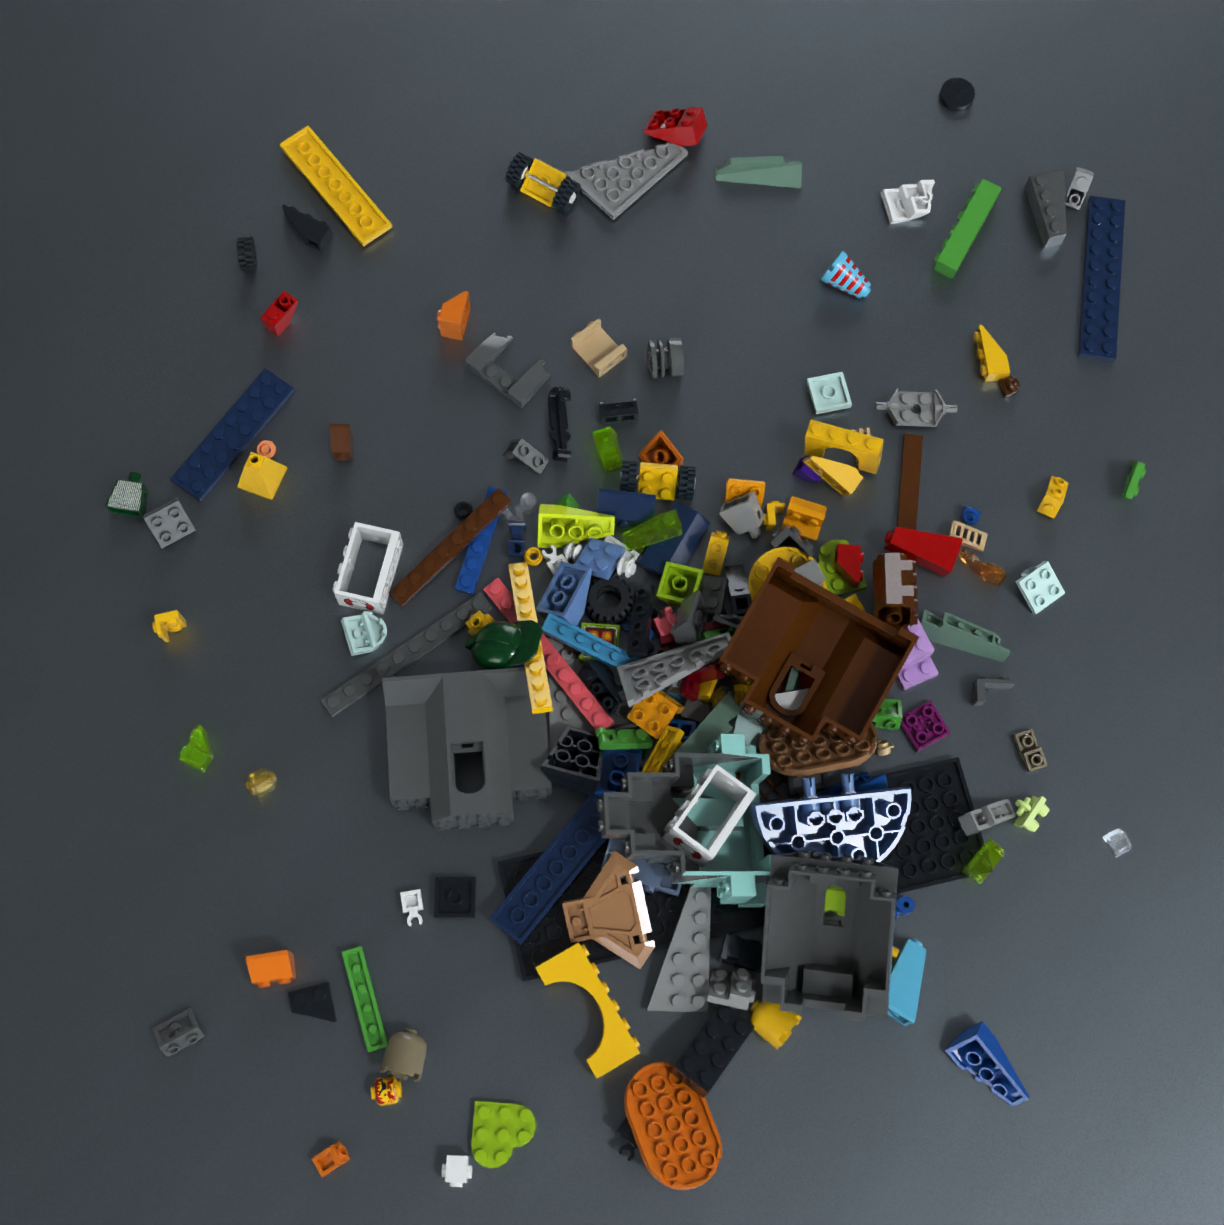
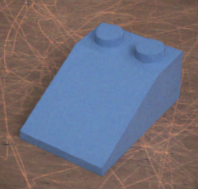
M561 562L540 600L536 612L544 620L551 613L577 626L585 611L592 569Z

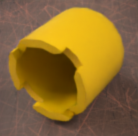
M756 1000L750 1008L752 1011L750 1023L754 1026L753 1030L776 1050L786 1042L792 1034L791 1029L795 1025L798 1026L802 1019V1016L798 1013L780 1011V1004Z

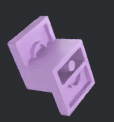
M919 619L918 625H912L911 627L908 625L906 627L908 631L919 636L897 676L903 691L939 674L930 657L935 649Z

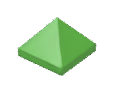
M570 493L554 502L555 505L580 508Z

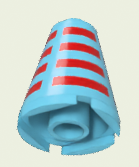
M843 250L820 279L822 282L859 299L862 296L865 298L872 290L869 288L870 282Z

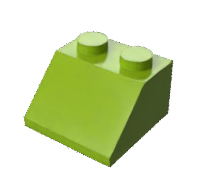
M666 561L656 597L676 609L680 608L682 600L695 591H700L704 580L703 570Z

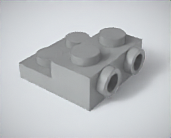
M733 967L732 973L712 968L707 1002L748 1010L749 1002H754L755 990L752 989H755L757 977L753 976V971L745 968Z

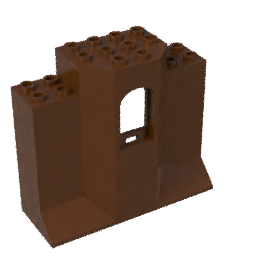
M778 557L716 666L725 675L732 674L737 677L736 681L739 683L750 685L739 704L742 708L741 711L757 719V723L762 727L767 728L769 726L774 729L776 735L782 738L786 736L802 746H809L815 741L821 728L824 727L823 731L830 735L835 733L841 737L840 740L850 746L852 744L856 745L865 736L919 636L903 627L898 630L795 572L796 566ZM800 665L805 666L806 668L810 669L811 671L806 670L805 668L801 667ZM790 666L815 679L800 707L795 710H787L781 707L775 698L776 691Z

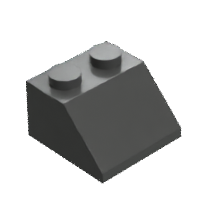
M699 590L682 600L680 608L677 609L676 621L671 627V634L674 635L676 643L692 644L700 641L708 613L702 593Z

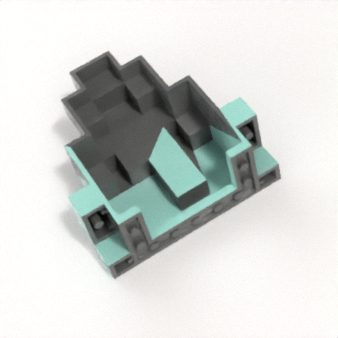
M720 734L708 746V753H674L662 766V773L627 772L620 781V789L623 792H604L600 799L597 800V811H600L598 832H601V838H621L623 851L627 853V859H646V863H665V867H668V876L671 878V884H690V888H717L720 904H738V908H762L766 905V883L770 880L771 855L764 858L763 842L754 827L749 806L715 857L703 867L685 855V850L676 849L662 838L666 833L663 829L675 817L676 810L686 801V796L697 785V780L708 768L712 769L716 765L735 778V772H741L740 782L756 793L750 804L760 803L759 783L771 774L769 754H756V745H745L744 734ZM710 782L698 798L697 804L691 808L678 827L703 847L707 846L736 803Z

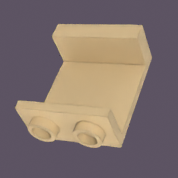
M599 318L596 321L589 322L584 330L576 332L571 338V348L598 378L627 357V348L623 344L618 346L601 328V320Z

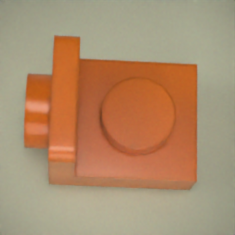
M339 1141L326 1148L311 1160L321 1177H324L349 1161L350 1157L347 1149Z

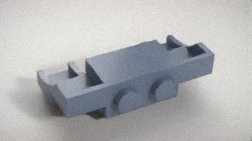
M610 838L601 870L614 850L627 858V853L623 851L621 839ZM629 859L638 865L639 872L633 875L635 881L641 880L643 891L648 893L661 891L675 896L679 895L681 884H671V878L668 876V867L659 863H646L645 859ZM625 876L620 877L621 882H627Z

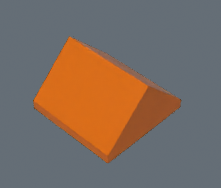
M662 430L638 454L645 463L678 465V472L684 462V458Z

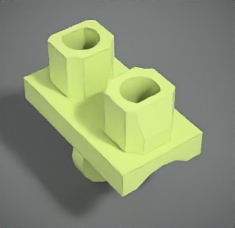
M1043 796L1026 797L1024 801L1018 799L1015 805L1018 807L1016 814L1019 816L1013 824L1016 827L1035 832L1039 827V823L1034 819L1035 816L1044 817L1050 810L1045 804L1046 799Z

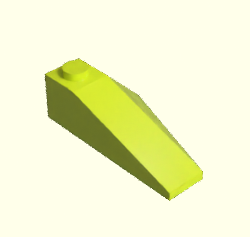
M540 504L537 548H550L551 545H554L557 549L571 542L578 544L580 541L590 538L598 539L614 535L615 516L562 505Z

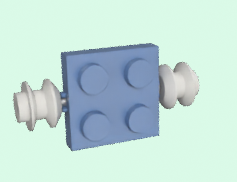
M590 538L584 549L581 544L575 547L573 542L566 545L564 549L566 560L569 561L573 558L574 565L591 568L592 576L609 580L616 568L618 575L621 576L625 573V576L629 578L636 571L634 560L630 559L627 562V558L622 557L625 553L623 546Z

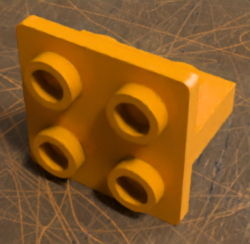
M729 478L726 481L725 502L753 491L762 510L766 484L763 481Z
M792 496L781 529L783 530L788 524L791 527L794 525L801 532L800 537L817 541L827 507Z

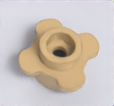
M878 740L875 754L879 756L890 754L894 744L888 743L887 740Z

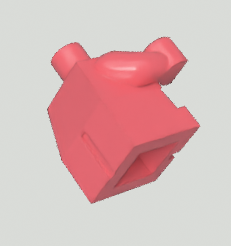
M671 606L659 611L661 619L657 617L651 620L657 638L671 633L672 624L676 621V614H672Z

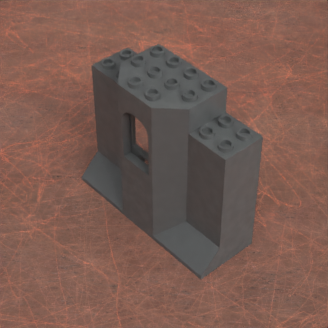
M525 667L382 678L386 709L390 801L394 808H397V810H408L411 806H417L418 809H425L431 805L432 823L439 831L450 830V827L458 826V829H468L470 825L489 827L492 823H498L499 826L510 825V822H514L513 798H516L517 801L528 800V797L536 796V799H546L548 795H552L551 781L540 769L549 755L546 712L532 714ZM473 743L474 747L462 748L461 744ZM482 752L484 784L479 791L463 793L457 789L454 754Z

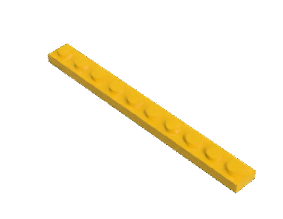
M527 562L508 564L517 622L532 620L538 623ZM540 639L536 655L533 659L524 663L532 714L553 711Z

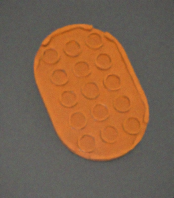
M668 1062L652 1063L640 1069L627 1085L624 1107L642 1160L656 1180L667 1187L677 1190L697 1188L707 1182L717 1171L716 1169L722 1156L719 1132L705 1097H701L670 1072L675 1064Z

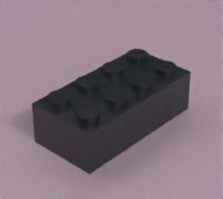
M718 1004L670 1072L704 1098L754 1029V1026L729 1006Z

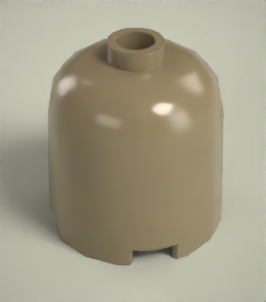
M405 1029V1032H397L390 1037L380 1068L381 1073L388 1071L387 1076H395L397 1079L407 1080L408 1076L414 1077L415 1082L421 1080L427 1044L421 1036L417 1035L418 1032L416 1030Z

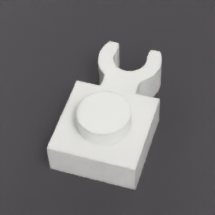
M551 545L550 549L553 552L547 554L545 550H542V555L546 560H549L546 566L554 576L561 562H569L563 554L557 556L556 547Z
M421 889L400 892L403 913H409L407 918L408 926L412 927L411 921L413 918H418L419 924L422 925L423 919L418 914V911L424 910Z

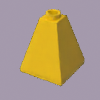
M251 452L244 465L237 487L273 500L287 471V466Z

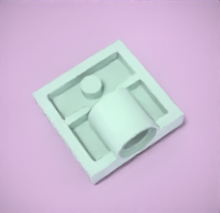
M1043 561L1038 566L1026 569L1021 573L1022 577L1015 581L1034 614H1037L1065 594L1048 561Z

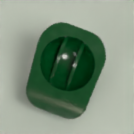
M532 620L513 623L507 621L492 622L483 626L477 634L467 638L465 648L471 651L473 660L483 670L506 669L522 665L533 659L536 655L542 636V627Z

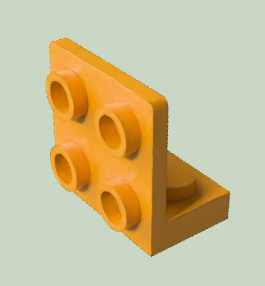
M660 690L635 704L627 718L655 739H659L666 725H669L675 714H681L685 707Z

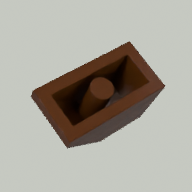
M330 424L333 458L338 461L353 459L354 438L350 425Z

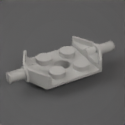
M896 388L889 402H876L875 404L876 410H886L896 426L936 427L946 412L957 413V405H946L936 389L932 393L898 391L899 388ZM917 407L920 413L915 414L911 412L910 408Z

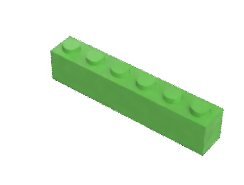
M982 179L980 185L976 183L972 191L973 197H969L964 205L966 210L964 212L961 211L958 215V224H953L949 232L951 237L944 240L941 246L943 248L942 253L938 252L933 261L936 263L934 270L953 279L998 198L1002 187L985 179Z

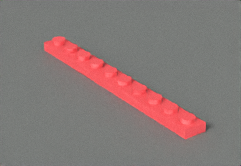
M496 578L483 590L509 622H517L513 595L502 581ZM542 633L541 644L546 669L595 730L600 727H604L607 730L615 722Z

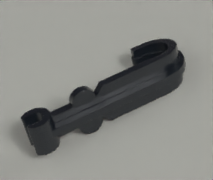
M559 386L553 387L548 395L550 428L552 429L549 436L555 441V448L552 453L553 460L567 462V458L571 459V450L567 449L566 442L570 440L571 436L566 431L568 429L565 401H571V394L569 389Z

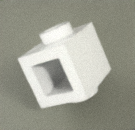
M447 1155L446 1164L442 1165V1177H445V1182H450V1187H462L463 1183H468V1178L472 1179V1165H469V1156Z

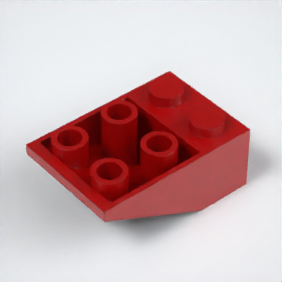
M703 107L675 108L666 111L657 110L646 125L644 134L679 146L698 145L708 126Z

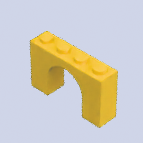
M810 420L805 434V455L823 458L826 448L843 449L858 458V470L876 474L882 458L884 439Z

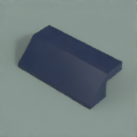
M673 500L637 563L648 573L659 574L661 577L666 561L686 566L710 522L698 511Z

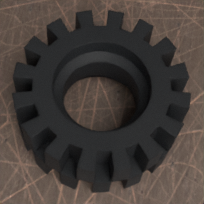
M253 237L237 238L238 262L241 271L256 270L257 254Z

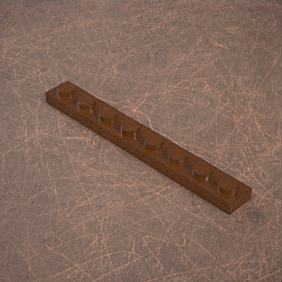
M497 488L389 591V594L404 607L512 503V500L500 488Z

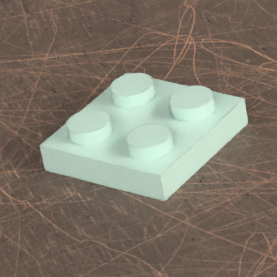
M843 372L807 379L806 382L815 414L851 408L852 402Z

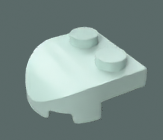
M364 611L361 615L341 619L351 656L370 653L379 648L387 635V627L382 618L379 619L372 615V612Z

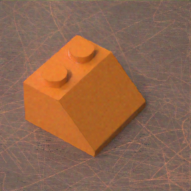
M464 291L444 302L441 310H438L436 320L439 321L438 329H440L441 337L463 340L471 310L468 291Z
M288 950L246 956L251 982L254 985H258V988L269 987L272 982H278L279 985L289 984L291 979H296L294 954Z

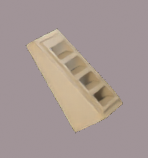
M953 520L948 536L962 538L961 546L981 552L984 551L988 534ZM957 530L960 531L959 536L955 535ZM963 533H967L966 539L962 538ZM970 535H974L972 542L969 541ZM977 537H981L979 545L976 544Z

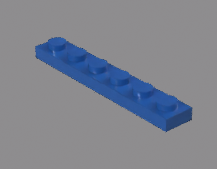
M489 486L484 501L497 488ZM500 515L469 544L455 585V591L474 595Z

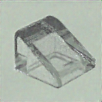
M1120 828L1103 836L1104 841L1115 858L1133 849L1127 832Z

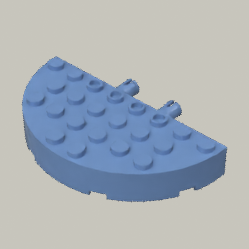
M854 773L840 774L842 781L841 794L818 796L815 789V777L802 778L804 791L802 798L752 803L749 807L757 834L773 855L796 853L801 850H818V855L819 853L832 854L831 857L850 855L853 859H858L859 855L881 862L894 849L905 830L904 826L911 808V788L895 787L857 792L854 789Z

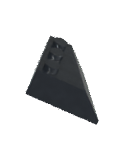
M568 726L540 769L554 786L593 796L600 781L604 750L599 748V739L596 738L595 733Z

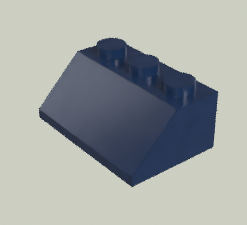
M599 488L597 512L615 516V525L620 528L635 527L638 530L646 531L652 529L656 495Z

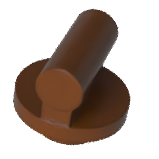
M1010 375L999 380L1006 398L1019 391L1020 384L1016 377L1013 378Z

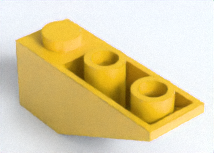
M979 325L976 332H974V342L978 345L977 358L981 361V376H984L985 382L999 381L1007 378L1010 374L1007 355L984 326Z

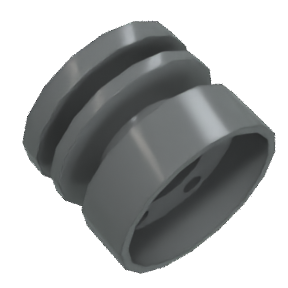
M680 337L668 338L666 347H663L661 339L657 340V348H655L654 340L648 341L646 352L647 366L652 379L657 378V370H659L661 378L665 376V369L669 370L671 377L684 375V357Z

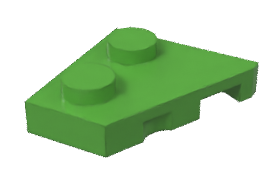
M1135 460L1131 461L1130 465L1133 467L1130 474L1127 475L1122 493L1123 497L1129 499L1138 494L1140 488L1138 482L1140 478L1143 479L1146 473L1145 464Z

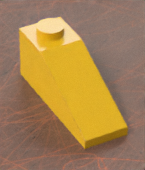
M810 456L803 460L809 468L842 497L852 495L863 479L858 469L847 464L816 456Z

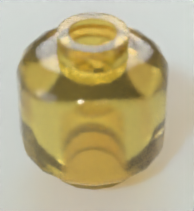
M260 768L247 777L246 787L252 796L263 797L275 789L277 778L273 771Z

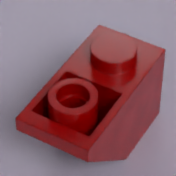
M283 290L262 314L261 320L264 327L279 337L290 324L298 300Z
M838 544L835 549V569L852 587L857 588L859 582L863 581V570H860V563L863 564L864 552H861V545Z

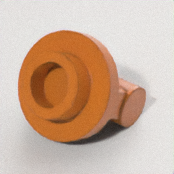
M263 440L257 445L256 452L259 455L272 458L276 453V447L272 441Z

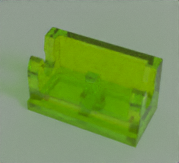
M988 839L962 872L980 886L1004 856V849L995 843L993 839Z

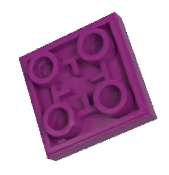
M931 700L902 715L900 726L916 753L951 734Z

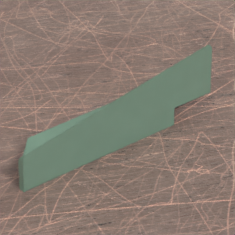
M783 156L730 158L726 160V165L714 167L716 181L801 188L802 161L784 163Z
M924 609L919 621L931 642L998 662H1004L1011 653L1009 649L1002 647L1000 644L1001 638L998 634L950 613L944 612L940 618Z
M729 694L722 698L675 753H704L720 734H727L733 729L728 722L741 712V708Z

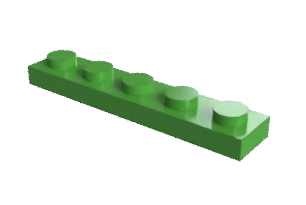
M359 946L343 951L342 956L367 1051L371 1053L387 1048L388 1041L363 947Z

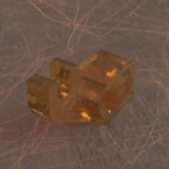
M964 548L960 551L959 556L961 560L978 572L984 581L1000 586L1006 578L1003 568L990 562L984 564L975 553L971 552V554H968Z

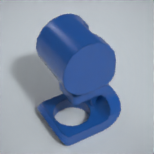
M903 896L896 901L895 919L899 915L906 916L914 910L915 903L912 898Z

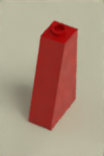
M895 527L891 532H887L884 538V542H886L884 549L891 553H904L909 560L916 561L917 565L945 577L952 572L963 539Z

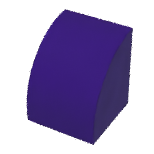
M810 456L800 458L792 474L804 481L819 483L821 477L803 462L804 458Z

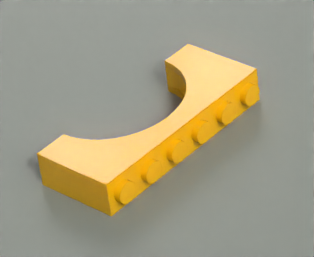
M579 942L539 964L535 969L545 986L554 982L565 981L575 983L587 990L597 1002L603 1021L602 1036L597 1048L585 1060L595 1078L598 1079L640 1053L638 1048L641 1046L635 1035L633 1037L630 1036L628 1032L630 1026L625 1017L620 1018L617 1012L620 1008L615 999L610 1000L607 994L610 992L605 981L600 982L597 976L600 973L594 962L590 964L587 958L590 955L584 944L580 946Z

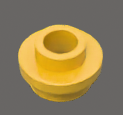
M531 547L525 551L524 560L528 565L536 566L542 562L543 555L540 549ZM536 555L537 558L532 560L530 556Z

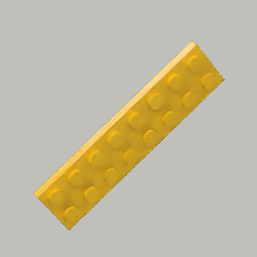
M309 125L280 143V148L363 247L392 228L390 221Z

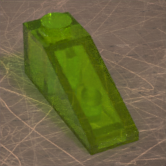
M674 509L658 514L623 533V538L629 552L683 535L682 525L677 511Z

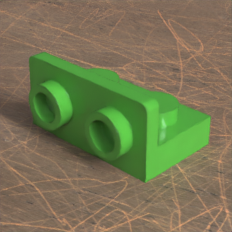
M884 699L872 721L875 728L900 729L902 721L901 700Z

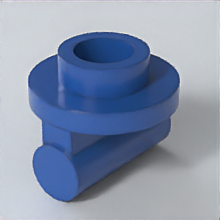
M964 505L961 519L966 524H976L982 512L974 507Z

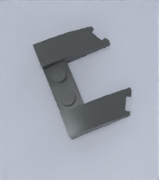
M493 333L464 360L465 367L520 408H523L549 379L551 374L550 372H545L542 366L545 365V362L541 358L518 381L493 363L513 340V337L508 335L505 338L496 336V333Z

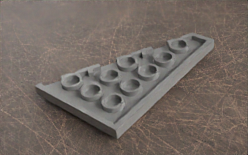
M668 142L665 145H657L654 149L632 152L629 155L618 156V159L600 161L590 166H582L581 169L571 172L568 170L565 174H567L566 177L581 185L580 191L614 220L688 155V151L682 146Z

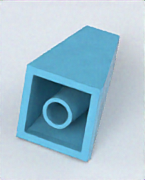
M908 939L904 942L891 968L888 1016L905 1026L913 1024L916 1020L926 949L916 939Z

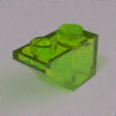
M610 426L593 431L596 450L605 470L611 471L622 467L623 458L617 432Z
M198 725L197 729H193L188 745L182 748L179 760L183 764L201 773H205L214 755L207 731L203 726Z

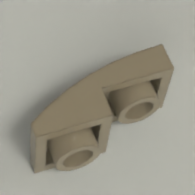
M1033 729L1013 734L1015 744L1028 772L1048 766L1042 747L1038 746Z

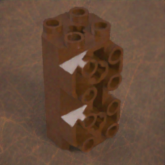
M881 553L873 561L874 617L897 630L901 627L906 629L908 625L910 627L918 625V613H914L918 610V599H916L918 590L917 586H915L917 584V573H913L916 572V561L909 560L904 553Z

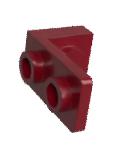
M715 665L700 668L682 678L680 694L691 702L698 701L700 683L724 678L725 674L720 672L719 668Z

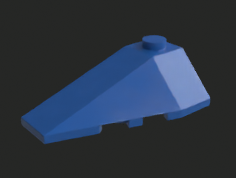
M983 1021L967 1028L945 1049L959 1068L963 1071L966 1069L975 1076V1080L978 1082L982 1081L991 1087V1091L1012 1107L1029 1099L1030 1096L998 1040Z

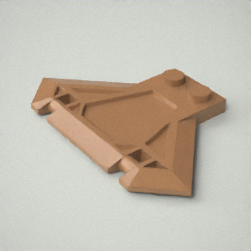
M614 850L585 896L564 901L562 906L571 943L593 939L638 969H641L655 948L654 939L648 940L646 933L652 932L641 880H634L633 874L639 872L637 864ZM621 876L626 877V883L621 882ZM638 935L640 942L635 943L633 936Z

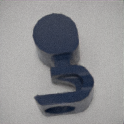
M509 521V528L512 530V539H509V557H524L525 540H522V530H526V522Z

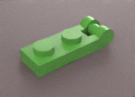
M600 727L595 730L601 750L648 749L653 744L650 734L643 729L606 730V728Z

